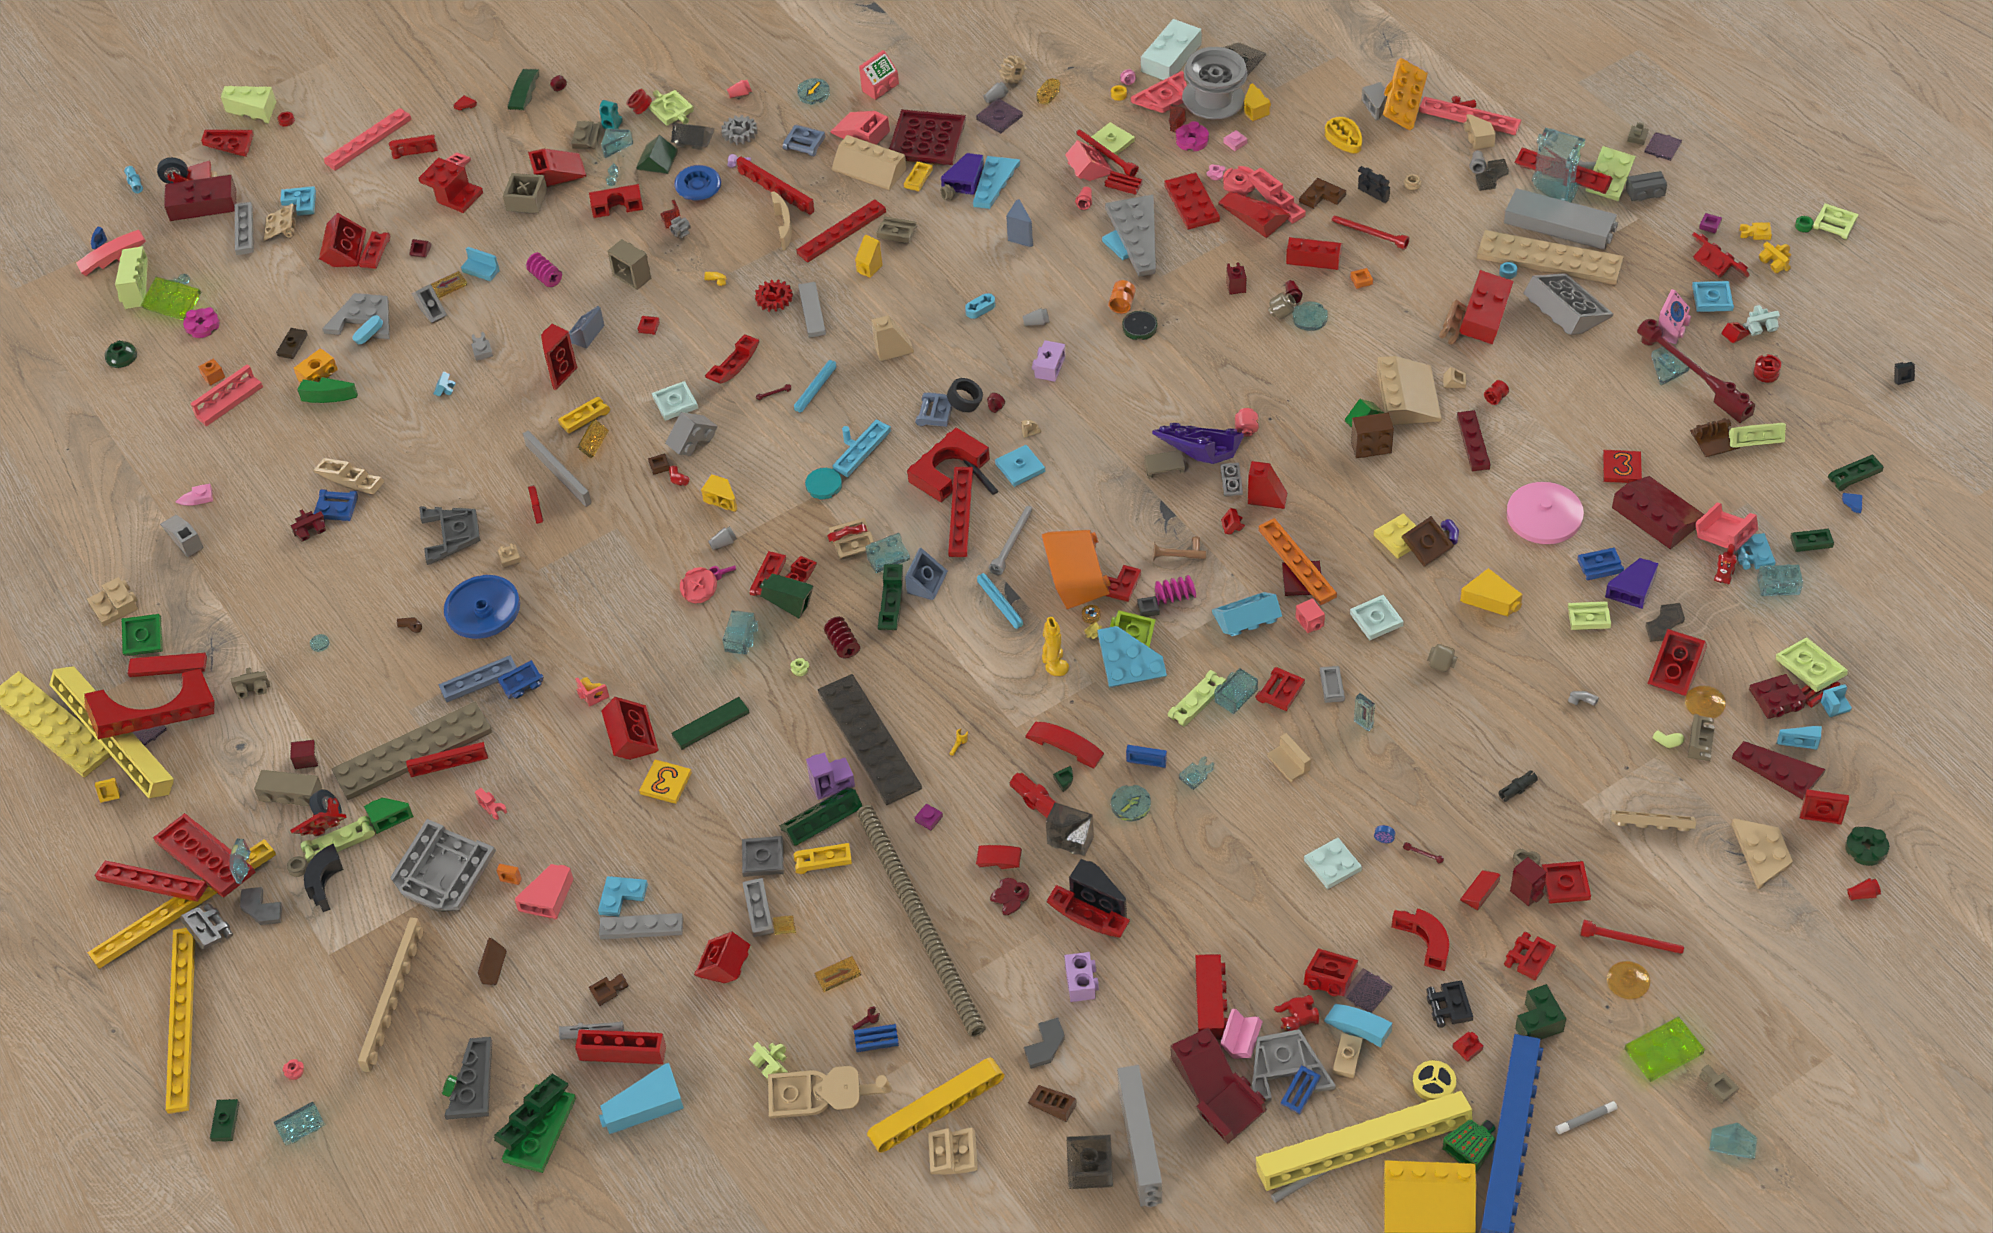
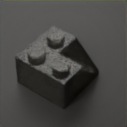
M1055 802L1046 819L1047 844L1053 848L1067 850L1075 855L1085 856L1094 838L1093 814Z
M1111 1135L1066 1137L1069 1189L1113 1187Z

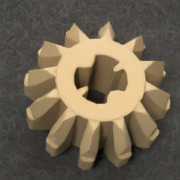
M1008 55L1006 59L1003 58L1004 62L1000 64L1002 67L999 70L1001 73L1000 77L1005 82L1018 83L1019 80H1022V76L1026 75L1024 73V70L1027 69L1025 67L1026 62L1019 56Z

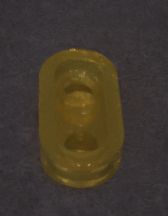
M1055 78L1047 79L1036 93L1037 102L1044 105L1052 102L1061 89L1060 81Z

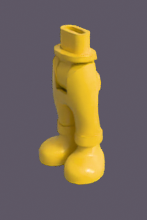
M1048 617L1043 630L1045 642L1042 648V661L1046 664L1045 669L1049 674L1064 676L1069 671V664L1061 659L1063 657V649L1061 648L1060 627L1053 617Z

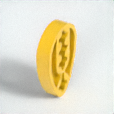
M1335 117L1325 124V137L1331 144L1352 154H1357L1362 150L1361 131L1353 120L1346 117Z

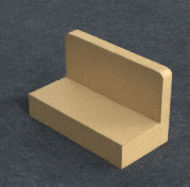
M1287 733L1280 736V746L1270 751L1268 758L1290 782H1293L1310 771L1311 759Z

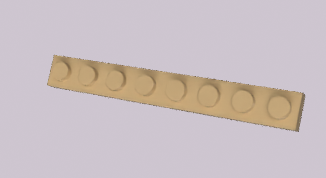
M410 917L358 1058V1063L363 1072H371L373 1065L377 1063L378 1050L384 1043L386 1028L390 1027L391 1014L397 1007L399 992L403 991L404 978L410 971L411 959L416 955L418 940L423 935V927H421L418 918Z

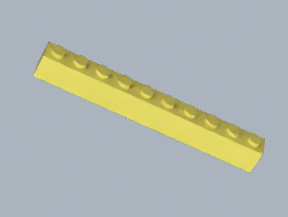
M74 666L53 669L49 685L97 739L84 703V693L94 692L95 689ZM133 732L98 740L149 799L170 794L174 779Z
M1462 1091L1450 1093L1434 1100H1428L1422 1104L1407 1107L1394 1113H1388L1385 1116L1367 1120L1354 1126L1255 1157L1257 1173L1266 1191L1278 1188L1306 1177L1324 1173L1455 1130L1468 1120H1472V1108Z

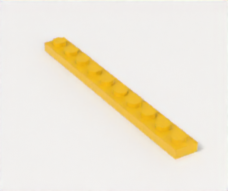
M264 839L239 856L255 869L274 857L276 853ZM208 886L198 902L173 897L87 953L98 969H100L217 892Z
M187 928L173 930L165 1108L168 1114L189 1111L195 939Z

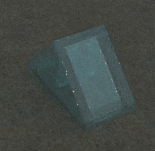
M606 128L601 143L604 157L607 158L632 145L631 131Z
M1739 1123L1712 1128L1709 1150L1755 1159L1757 1137Z

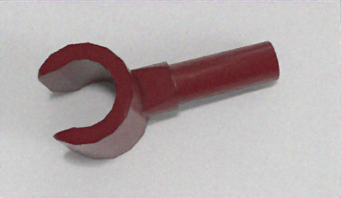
M870 1007L867 1010V1016L852 1026L853 1030H857L868 1022L872 1024L877 1023L880 1013L873 1015L876 1012V1007Z

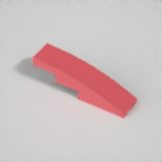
M1259 168L1248 174V179L1270 204L1279 206L1290 214L1291 217L1287 220L1292 224L1306 216L1305 210L1294 203V197L1283 189V184L1264 169Z
M140 230L130 232L105 243L87 254L76 264L81 273L87 276L98 266L104 269L115 259L120 262L122 249L140 247L146 240Z

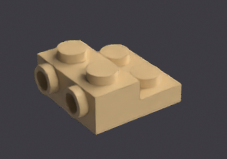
M119 577L103 584V591L87 598L89 605L103 627L138 610L135 604L138 601L133 591L128 592L130 590L129 585L125 579L121 581Z

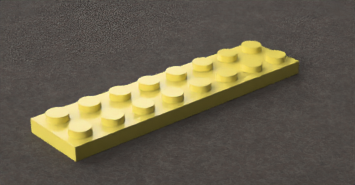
M19 671L0 685V708L82 777L85 778L111 757L84 724Z

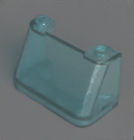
M1545 128L1543 133L1539 134L1537 138L1539 146L1536 170L1533 174L1532 182L1546 196L1572 202L1579 188V185L1575 183L1577 164L1581 158L1579 152L1585 146V139Z

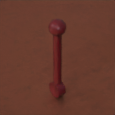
M786 384L783 388L764 394H757L756 399L762 400L764 397L782 391L789 392L792 389L791 385Z
M1405 842L1403 845L1405 850H1412L1432 858L1437 863L1441 864L1444 861L1443 856H1435L1413 847L1408 842Z

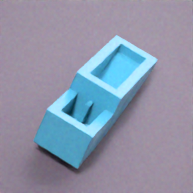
M1335 1004L1324 1019V1022L1342 1032L1366 1039L1379 1047H1382L1392 1032V1022L1370 1012L1346 1005Z

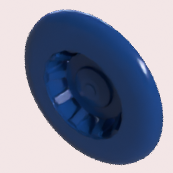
M694 165L679 172L675 178L674 186L677 193L686 199L704 200L718 192L721 187V178L717 171L711 167Z

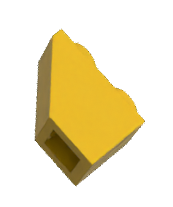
M1254 83L1250 84L1244 99V112L1253 122L1270 115L1271 107L1270 100L1262 94V91Z
M711 474L701 489L703 501L707 504H713L725 510L736 512V500L728 479Z

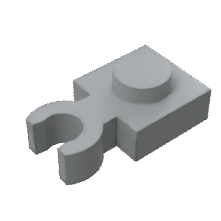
M481 332L480 338H475L473 334V344L471 345L476 361L492 357L493 354L489 340H486L484 332Z

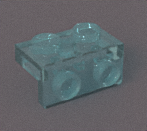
M900 533L890 535L865 546L867 559L875 573L883 571L884 564H901L910 560V555L902 543Z

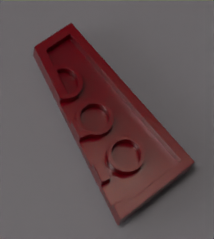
M1743 741L1732 755V759L1802 800L1805 797L1806 790H1811L1825 772L1824 768Z

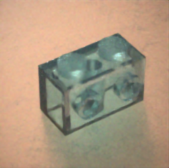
M731 611L723 637L725 652L748 654L749 647L753 646V634L758 629V621H755L754 613Z

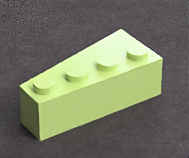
M143 246L122 249L115 286L118 291L119 302L123 303L125 309L146 306L148 258Z

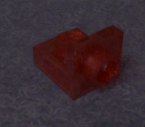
M1171 104L1170 131L1176 133V130L1186 122V109Z

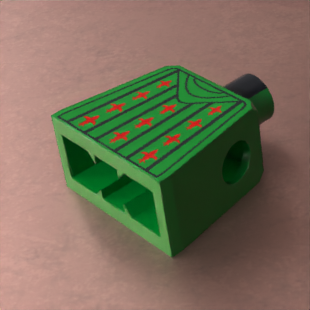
M1468 1120L1443 1139L1442 1149L1459 1163L1475 1164V1173L1477 1174L1494 1147L1495 1138L1491 1134L1496 1128L1489 1120H1485L1480 1126L1473 1120Z

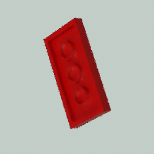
M1196 172L1164 181V186L1187 230L1220 222V215Z

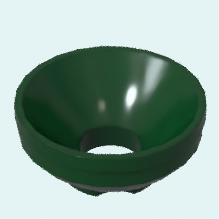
M118 340L110 344L105 351L104 357L109 366L123 368L135 361L137 350L132 343ZM122 346V349L118 351L114 350L115 348Z

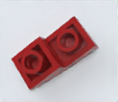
M800 556L791 565V570L785 577L806 583L814 571L817 562Z
M1006 845L978 846L976 864L978 867L1019 868L1022 849Z

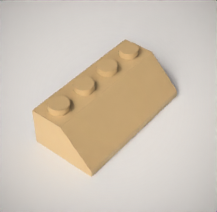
M847 135L838 146L832 171L890 191L906 171L905 155Z

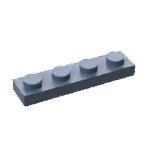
M510 655L438 685L447 703L498 682L497 679L517 667Z

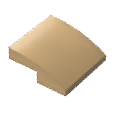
M865 518L829 528V532L832 533L838 532L845 526L856 527L861 524L866 525L868 532H862L858 535L849 534L833 542L840 559L876 549Z
M972 1127L954 1132L947 1128L928 1133L931 1174L946 1175L978 1171L975 1130Z

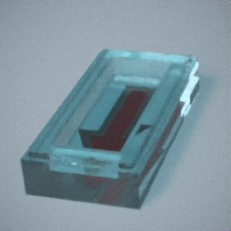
M1359 693L1355 697L1354 721L1365 730L1370 731L1374 725L1375 703Z

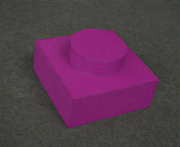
M1705 213L1699 229L1716 234L1722 222V217Z
M926 803L914 819L916 823L932 831L942 819L943 813Z

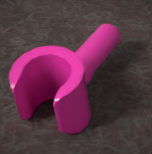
M712 566L709 571L715 575L718 581L722 578L723 574L736 570V566L725 569Z

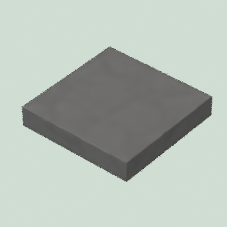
M782 836L742 839L743 877L784 874Z

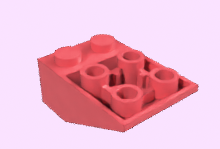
M876 111L850 112L830 133L842 139L849 135L877 145L890 132L888 116Z

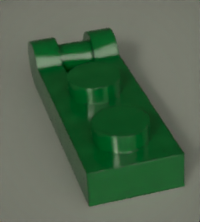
M1872 454L1830 472L1828 479L1831 482H1835V487L1839 491H1843L1854 483L1883 472L1884 466Z

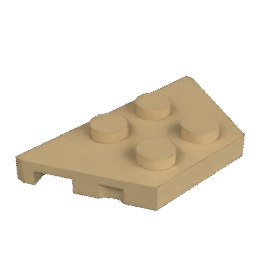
M1740 819L1732 820L1731 824L1757 889H1761L1767 881L1773 880L1779 876L1780 872L1792 866V858L1778 827Z

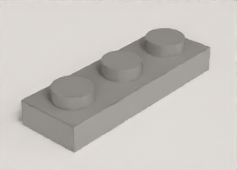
M763 878L742 882L753 937L774 933Z

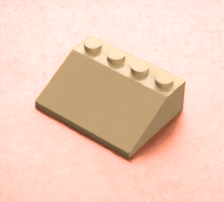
M1398 356L1378 357L1377 377L1384 413L1389 412L1392 424L1441 421L1442 418L1431 365Z

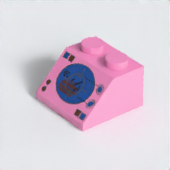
M1671 289L1660 312L1658 326L1663 330V338L1670 343L1677 344L1679 337L1683 338L1686 330L1684 327L1689 325L1691 316L1689 315L1690 307L1673 289Z

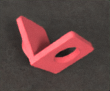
M575 678L578 687L576 691L580 699H585L589 707L609 697L605 684L587 692L579 678ZM603 691L600 697L594 698L596 693Z

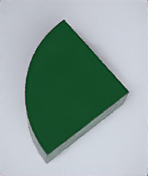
M1071 766L1053 774V778L1062 792L1066 791L1073 782Z

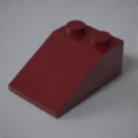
M1209 1027L1171 1045V1059L1198 1103L1204 1101L1208 1105L1234 1082L1233 1072Z

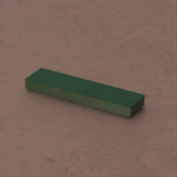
M737 697L672 732V737L682 750L749 714V709L741 698Z

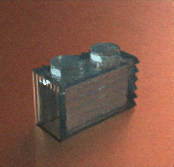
M1241 668L1235 673L1231 672L1226 682L1216 687L1214 691L1215 703L1235 714L1257 692L1258 679Z

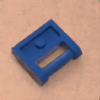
M321 489L313 515L321 511L324 520L350 521L358 499L357 491L347 493L329 492L326 489ZM327 499H342V500H349V501H348V502H338V501H327Z

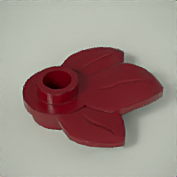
M1005 878L1000 880L1001 888L993 891L990 900L994 903L1003 904V915H1009L1016 912L1020 908L1021 902L1029 898L1030 888L1024 882H1017L1014 878Z

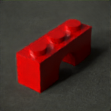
M639 184L589 192L593 218L610 216V209L615 205L625 206L627 213L643 210Z

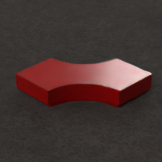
M528 486L536 524L543 523L544 520L536 486Z

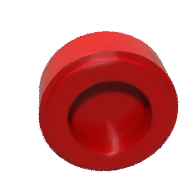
M288 111L280 113L277 117L279 124L283 127L291 126L295 122L293 113Z

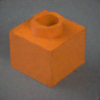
M214 358L198 366L202 377L210 386L226 378L221 366Z

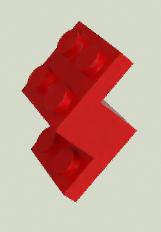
M439 157L418 177L421 184L433 188L437 203L464 213L484 193L482 187L469 183L464 167Z

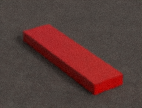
M204 652L130 658L127 674L129 677L180 674L197 669L205 672L207 655Z
M484 742L407 760L406 765L410 776L416 777L488 759V753Z

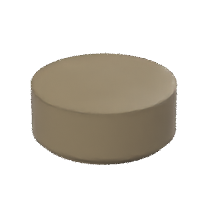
M301 856L293 857L287 863L289 874L294 877L303 876L308 866L306 859Z

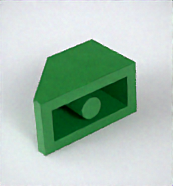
M382 797L364 806L377 834L414 817L407 802Z

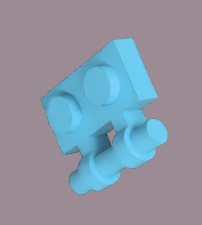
M1765 533L1752 535L1736 551L1739 564L1745 570L1751 567L1750 564H1754L1755 569L1775 567L1776 562Z

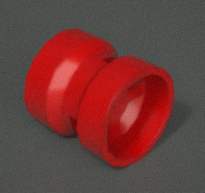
M1496 380L1484 392V397L1490 404L1497 405L1509 393V387L1505 382Z

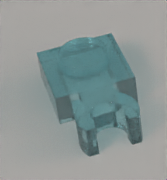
M1204 756L1199 760L1198 765L1191 763L1179 774V779L1194 790L1207 779V773L1214 770V763L1204 765L1207 762V757Z

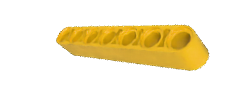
M986 1058L875 1124L868 1130L867 1136L878 1152L888 1151L996 1086L1004 1079L1005 1074L993 1058Z

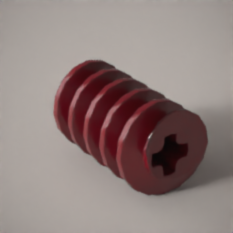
M837 616L827 621L824 626V633L840 658L853 657L860 651V644L857 643V639L844 621L845 619Z

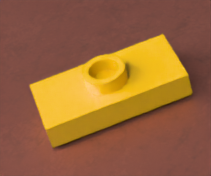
M917 162L905 180L904 188L920 192L931 174L933 166Z

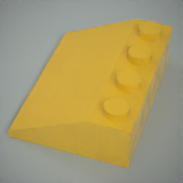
M1385 1160L1383 1172L1384 1233H1476L1475 1164Z

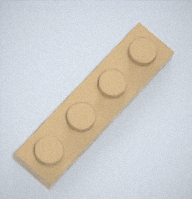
M1611 810L1610 812L1611 822H1615V825L1627 826V823L1636 824L1635 826L1640 828H1648V825H1655L1656 828L1668 830L1669 827H1677L1679 831L1696 829V819L1690 816Z

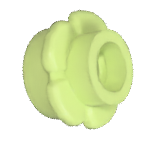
M803 658L792 661L790 664L791 671L796 676H804L808 672V661H805Z

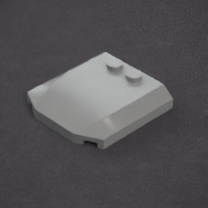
M427 819L390 878L405 898L435 911L460 910L495 854L496 849L477 840L475 842L446 830L443 825Z

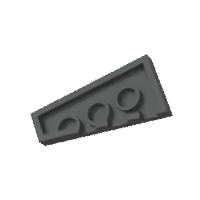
M491 1037L469 1039L462 1060L463 1065L460 1073L457 1075V1083L454 1092L451 1093L450 1104L444 1115L446 1120L489 1116L492 1059Z

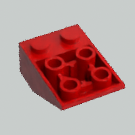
M546 148L528 152L533 174L544 175L546 186L587 177L580 153Z

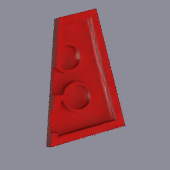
M205 129L201 142L206 147L247 157L254 133L253 130Z

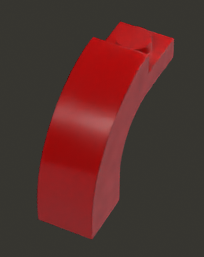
M1417 908L1415 915L1407 911L1394 910L1391 928L1420 936L1427 945L1424 966L1445 971L1450 943L1443 924L1435 916Z

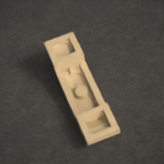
M771 192L775 216L782 215L784 226H779L778 228L782 250L784 251L788 248L792 236L790 214L784 200L776 192Z

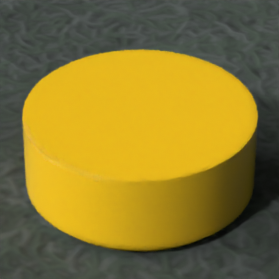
M1116 85L1111 88L1112 99L1121 101L1127 97L1126 87Z

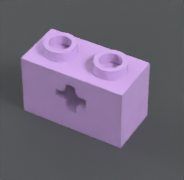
M1044 340L1042 347L1038 349L1037 360L1034 359L1032 364L1035 378L1056 381L1066 357L1065 344Z

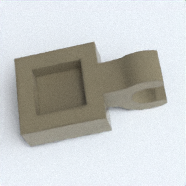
M1706 1065L1701 1069L1700 1078L1708 1083L1706 1088L1721 1104L1738 1092L1739 1087L1724 1072L1718 1075L1710 1065Z

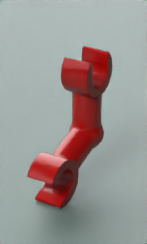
M865 524L856 527L845 526L838 532L829 533L827 537L829 542H834L849 534L858 535L868 531Z

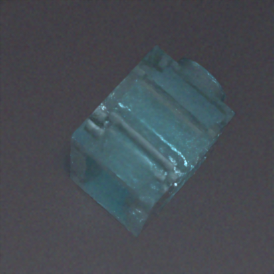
M1766 565L1759 568L1757 580L1761 596L1800 595L1803 579L1799 565Z

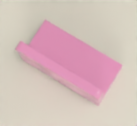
M1232 1009L1221 1040V1046L1233 1059L1251 1058L1263 1021L1259 1017L1244 1018L1237 1009Z

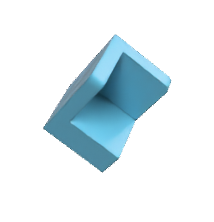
M1845 684L1824 690L1821 704L1829 717L1850 712L1852 709L1845 697L1847 691Z

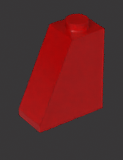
M1251 461L1248 474V504L1285 509L1288 492L1271 464Z

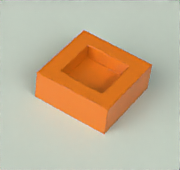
M1367 268L1350 272V277L1356 289L1373 285V278Z
M499 863L496 871L500 881L519 885L522 878L518 867Z

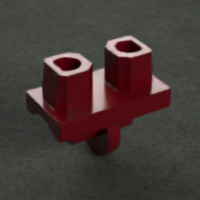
M303 509L299 510L301 516L295 518L296 523L291 525L292 533L301 542L310 538L308 530L314 528L317 534L326 531L325 520L321 511L313 515L312 511L305 514Z

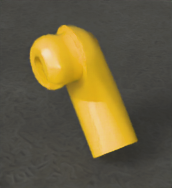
M588 677L581 679V683L587 692L603 685L601 683H591ZM603 691L596 693L595 696H600L603 694Z

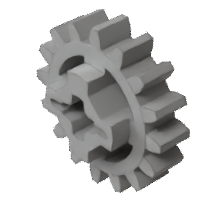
M735 115L733 119L728 118L729 122L724 121V125L721 126L722 136L730 144L736 142V145H738L739 142H742V144H745V141L751 142L750 138L755 139V134H758L757 123L754 122V119H750L749 116L743 118V115L738 118Z

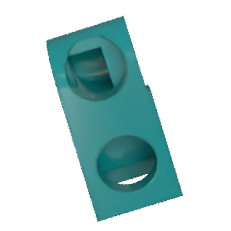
M603 100L599 108L602 128L616 132L623 122L622 116H619L618 104Z

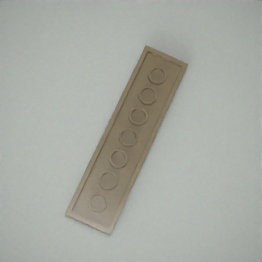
M475 701L331 769L347 800H350L409 772L406 765L407 760L463 747L492 733V730Z

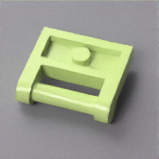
M1824 204L1814 222L1813 229H1822L1840 235L1843 239L1847 240L1859 214ZM1822 221L1843 227L1845 229L1823 223Z

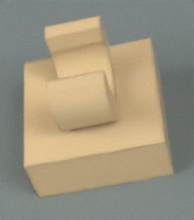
M511 543L508 547L503 548L501 546L498 549L503 568L521 563L516 544L513 545Z

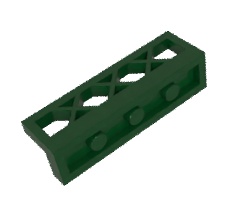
M846 787L779 826L783 832L787 833L792 845L797 846L855 813L863 805L856 790Z

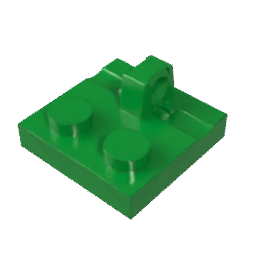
M160 614L121 619L122 652L124 656L163 652L162 620Z

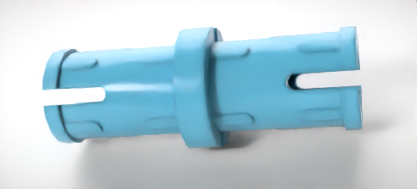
M127 166L124 172L127 176L128 184L131 185L134 193H141L143 186L140 183V176L136 174L133 166Z

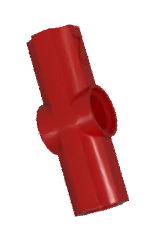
M1017 772L1009 782L1010 787L1023 797L1025 804L1030 809L1038 810L1050 822L1056 821L1060 817L1063 808L1049 796L1048 791L1043 785H1036L1022 772Z

